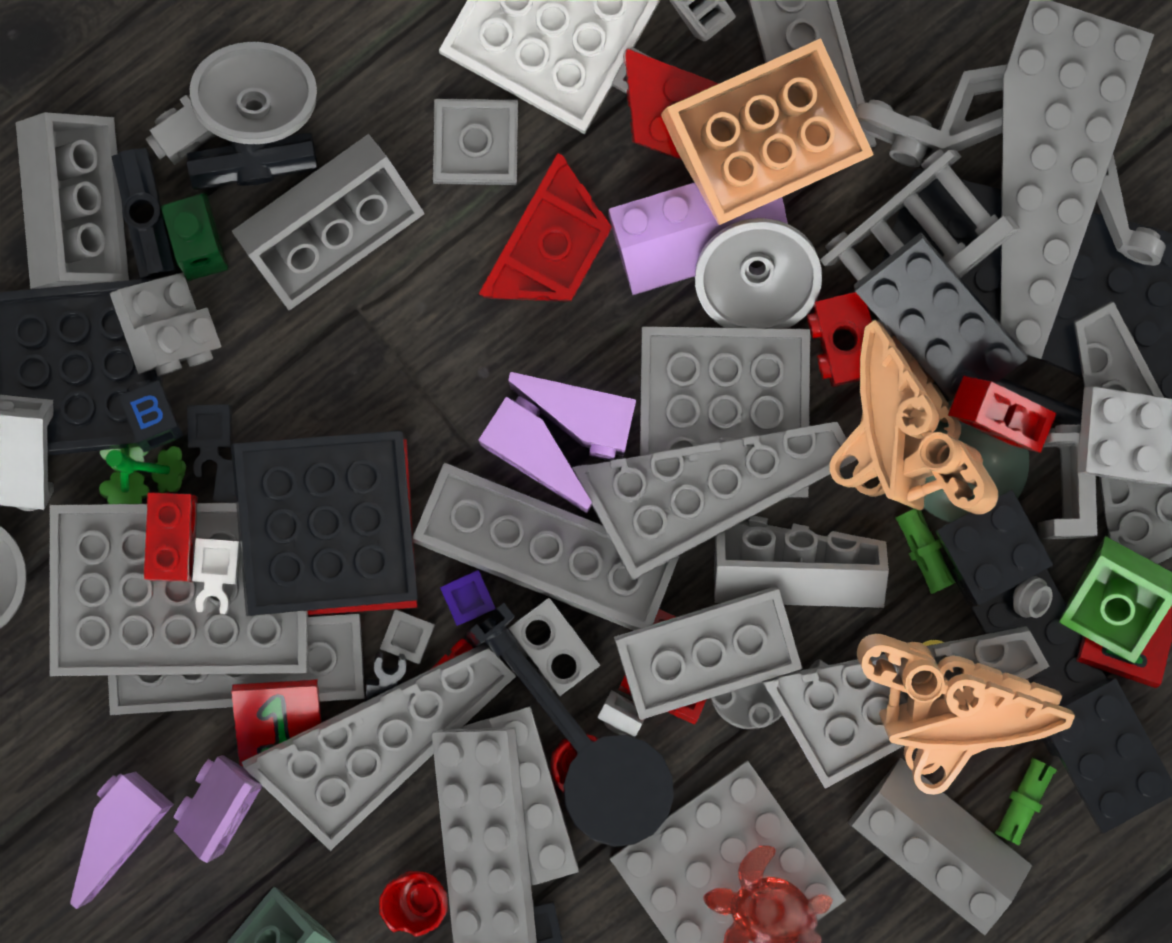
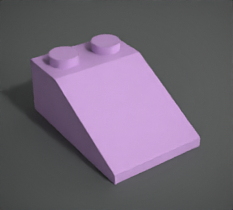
M510 372V388L522 398L538 407L540 413L582 447L590 448L589 456L609 461L614 460L615 454L624 456L636 403L635 399Z
M518 396L515 402L506 397L479 438L480 445L585 513H588L592 502L544 421L539 418L540 409Z
M223 755L218 756L215 762L210 759L205 762L195 780L201 784L193 799L186 796L173 817L179 821L174 832L199 859L206 863L224 853L263 787L244 767Z
M137 772L125 775L120 773L117 777L113 775L97 793V796L102 800L93 811L70 904L76 909L94 899L174 805Z

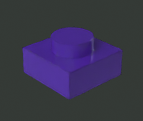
M479 570L440 587L457 626L496 609Z

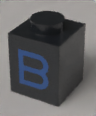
M150 380L137 382L127 389L128 393L119 396L136 441L144 453L183 437L167 394L159 380L152 383Z

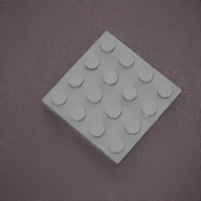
M642 326L640 456L809 427L810 329ZM809 486L787 498H808Z
M748 760L670 814L654 835L634 845H627L610 857L611 862L668 943H787L846 901Z

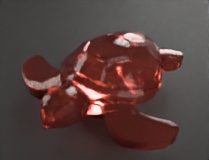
M760 845L743 858L738 869L741 888L737 893L728 888H715L703 896L705 904L712 911L721 915L732 916L733 923L727 929L723 943H749V940L753 943H797L799 941L801 943H822L821 936L814 931L818 924L817 915L826 913L833 899L825 894L807 899L803 892L787 880L777 877L762 878L766 866L776 852V849L769 845Z

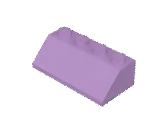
M695 183L619 205L608 210V218L632 295L695 277L697 260L704 246L716 233L733 223L747 219L765 218L788 224L781 197L724 224L718 225Z

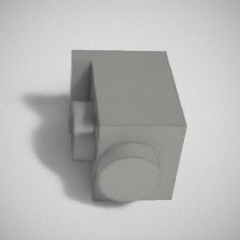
M187 95L180 99L184 107L178 111L172 108L161 114L155 120L157 126L149 130L152 135L146 138V141L159 159L167 155L174 165L187 157V153L194 152L215 137L197 119Z

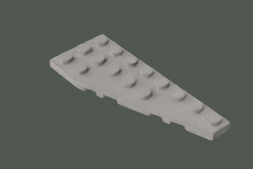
M1029 0L1003 74L1001 217L1010 215L1021 229L1001 244L1000 324L1027 355L1039 359L1042 358L1154 37L1152 33L1052 0Z

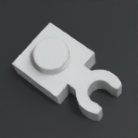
M196 538L192 581L205 582L204 590L196 598L197 612H205L206 600L211 596H216L220 600V613H228L230 599L224 591L225 584L237 585L240 556L239 541Z

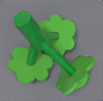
M171 446L168 450H161L156 464L144 462L143 456L148 454L149 451L144 453L141 447L101 450L100 455L106 460L107 464L113 470L120 471L114 472L110 476V480L101 483L99 487L101 496L107 499L108 504H142V499L148 496L149 488L144 485L143 475L134 472L138 470L152 472V478L154 482L158 483V491L160 493H167L168 491L177 492L181 487L186 469L185 462L181 460L182 452L180 448Z

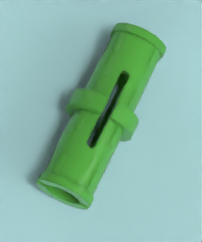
M912 509L895 517L912 551L909 553L912 561L916 560L930 589V593L933 594L956 583L939 548L942 545L939 539L935 541L922 511Z
M1035 758L1031 759V763L1017 791L1012 790L1009 796L1012 801L995 834L1020 845V841L1034 813H1039L1043 806L1040 804V801L1053 774L1057 771L1055 768L1047 766Z

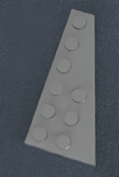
M1111 301L1074 321L1084 388L1094 386L1164 398L1114 302ZM1099 476L1108 538L1156 564L1172 557V487Z
M832 422L773 434L750 436L738 440L674 449L627 459L610 460L609 462L575 466L572 469L590 498L596 514L631 579L634 580L830 475L832 456L846 441V437L838 422ZM855 456L845 458L840 465V469L856 461L857 458Z
M1027 626L927 646L936 664L945 657L952 655L972 660L974 664L980 663L998 669L1002 674L1006 672L1023 679H1028L1050 667ZM886 654L879 657H870L875 665L879 659L888 661ZM858 659L791 672L763 681L825 789L904 746L890 742L879 716V712L886 709L887 704H889L890 687L868 679ZM953 667V673L950 670L946 671L944 676L948 681L952 677L961 674L960 667ZM901 691L899 705L907 703L908 693Z
M484 643L243 761L242 765L331 851L434 754L432 732L445 729H461L510 683L516 675Z

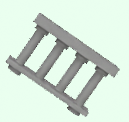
M939 149L921 164L924 171L858 228L849 235L843 231L825 246L828 253L820 261L824 266H832L841 260L856 280H861L871 270L855 252L854 248L871 233L875 235L890 255L903 247L904 244L885 222L903 206L909 210L945 254L943 256L944 260L960 278L1021 228L1010 215L1002 216L1000 219L996 215L990 216L950 167L962 156L957 150H948L944 153ZM936 178L978 227L975 232L979 236L967 247L962 242L958 244L918 196V193ZM879 319L878 321L883 324L889 335L892 336V332Z

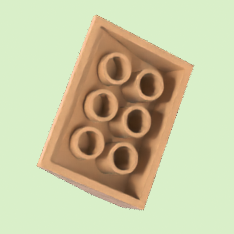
M821 38L675 103L661 113V117L678 154L718 225L724 224L874 155Z

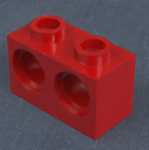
M963 376L948 416L1010 446L1041 453L1057 413L992 381Z
M148 493L144 563L145 580L194 582L192 577L198 497L192 494Z

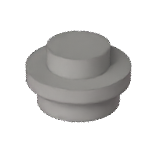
M1033 576L1016 587L1013 600L1014 610L1018 615L1025 618H1038L1045 614L1051 605L1053 597L1052 590L1047 586L1045 580L1038 576Z

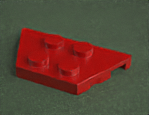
M626 49L623 54V61L627 74L628 106L631 110L632 142L682 161L661 117V113L667 107L719 83Z
M557 153L480 290L479 295L483 298L572 302L609 236L612 226L597 208L586 188L577 179L566 159L559 153Z

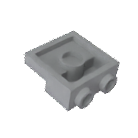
M184 273L129 286L110 293L138 374L156 370L157 376H162L181 369L180 362L186 360L189 367H193L212 360L211 352L222 347L208 308L196 309Z

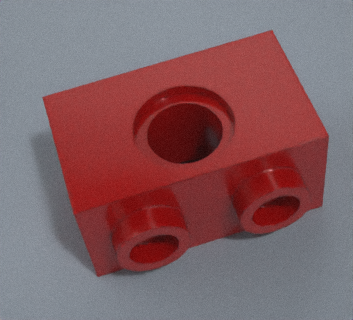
M856 292L814 302L812 307L813 313L807 314V321L812 339H820L823 354L817 355V361L822 379L829 378L831 387L860 381V355L865 327L872 322L868 305ZM840 329L849 331L855 340L853 349L848 351L838 349L833 343V333Z

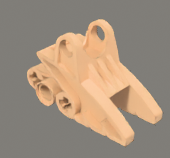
M874 320L865 327L860 355L861 422L832 456L830 461L832 478L836 483L845 487H855L860 493L870 497L886 494L887 498L917 510L924 508V498L927 494L943 489L955 506L974 514L989 512L996 505L998 490L983 466L980 452L976 448L958 440L961 434V424L958 420L948 416L949 404L938 386L933 384L934 380L895 336L890 337L881 322ZM939 420L944 423L948 422L949 427H944V430L948 431L947 434L934 432ZM855 456L859 463L854 469L853 477L844 479L840 473V465L845 458ZM934 475L937 479L925 484L926 478ZM878 476L880 483L872 489H867L864 483ZM967 483H971L977 486L973 490V493L975 495V498L973 500L969 499L973 495V493Z
M875 633L862 639L857 648L858 661L867 678L890 687L889 704H887L886 709L879 712L880 719L890 742L905 746L904 757L907 765L912 770L914 782L919 790L926 794L934 795L947 790L972 755L988 748L1006 747L1045 738L1070 728L1075 717L1072 710L1059 706L1062 695L1058 690L1035 682L1030 683L1026 679L1006 672L1002 674L998 669L980 663L974 664L972 660L960 656H948L936 664L927 646L919 642L906 643L883 634ZM881 652H885L888 661L879 659L876 665L872 663L871 656L879 657ZM953 667H960L961 674L952 677L948 681L944 676L946 671L950 670L953 673ZM901 691L908 693L907 703L899 705ZM915 748H918L915 761H913L912 753ZM940 765L944 768V777L937 784H926L921 780V774L933 773Z

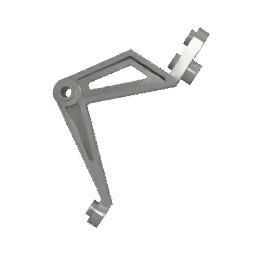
M1007 65L964 71L955 86L938 130L933 128L931 123L924 118L903 116L894 112L890 105L879 100L860 103L855 115L864 133L892 144L889 152L892 159L906 166L919 167L923 158L927 159L939 149L944 153L948 150H957L958 152L1003 133V108L970 122L965 121V116L974 95L1003 90V74ZM1112 155L1097 198V203L1117 251L1121 252L1125 257L1144 265H1158L1161 262L1166 245L1160 240L1161 236L1154 230L1144 227H1138L1136 231L1129 229L1114 155Z

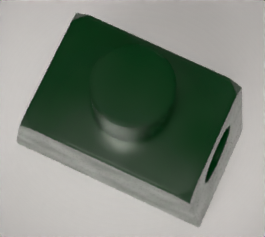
M207 193L161 206L176 261L188 281L229 270ZM208 258L207 260L202 262L192 263L193 261L198 259Z

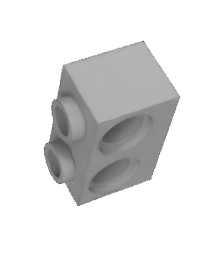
M550 598L546 599L508 628L518 641L515 643L517 648L525 658L530 656L539 668L536 672L551 691L555 690L559 696L600 666ZM542 620L549 625L551 636L545 644L534 645L527 639L526 629L531 622ZM568 654L576 661V671L570 678L560 679L552 672L551 664L557 655Z

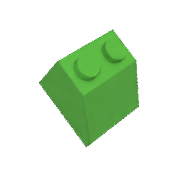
M1105 536L1086 566L1059 623L1135 664L1172 606V572Z

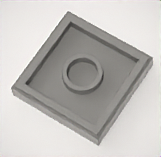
M434 99L433 183L517 185L518 100Z

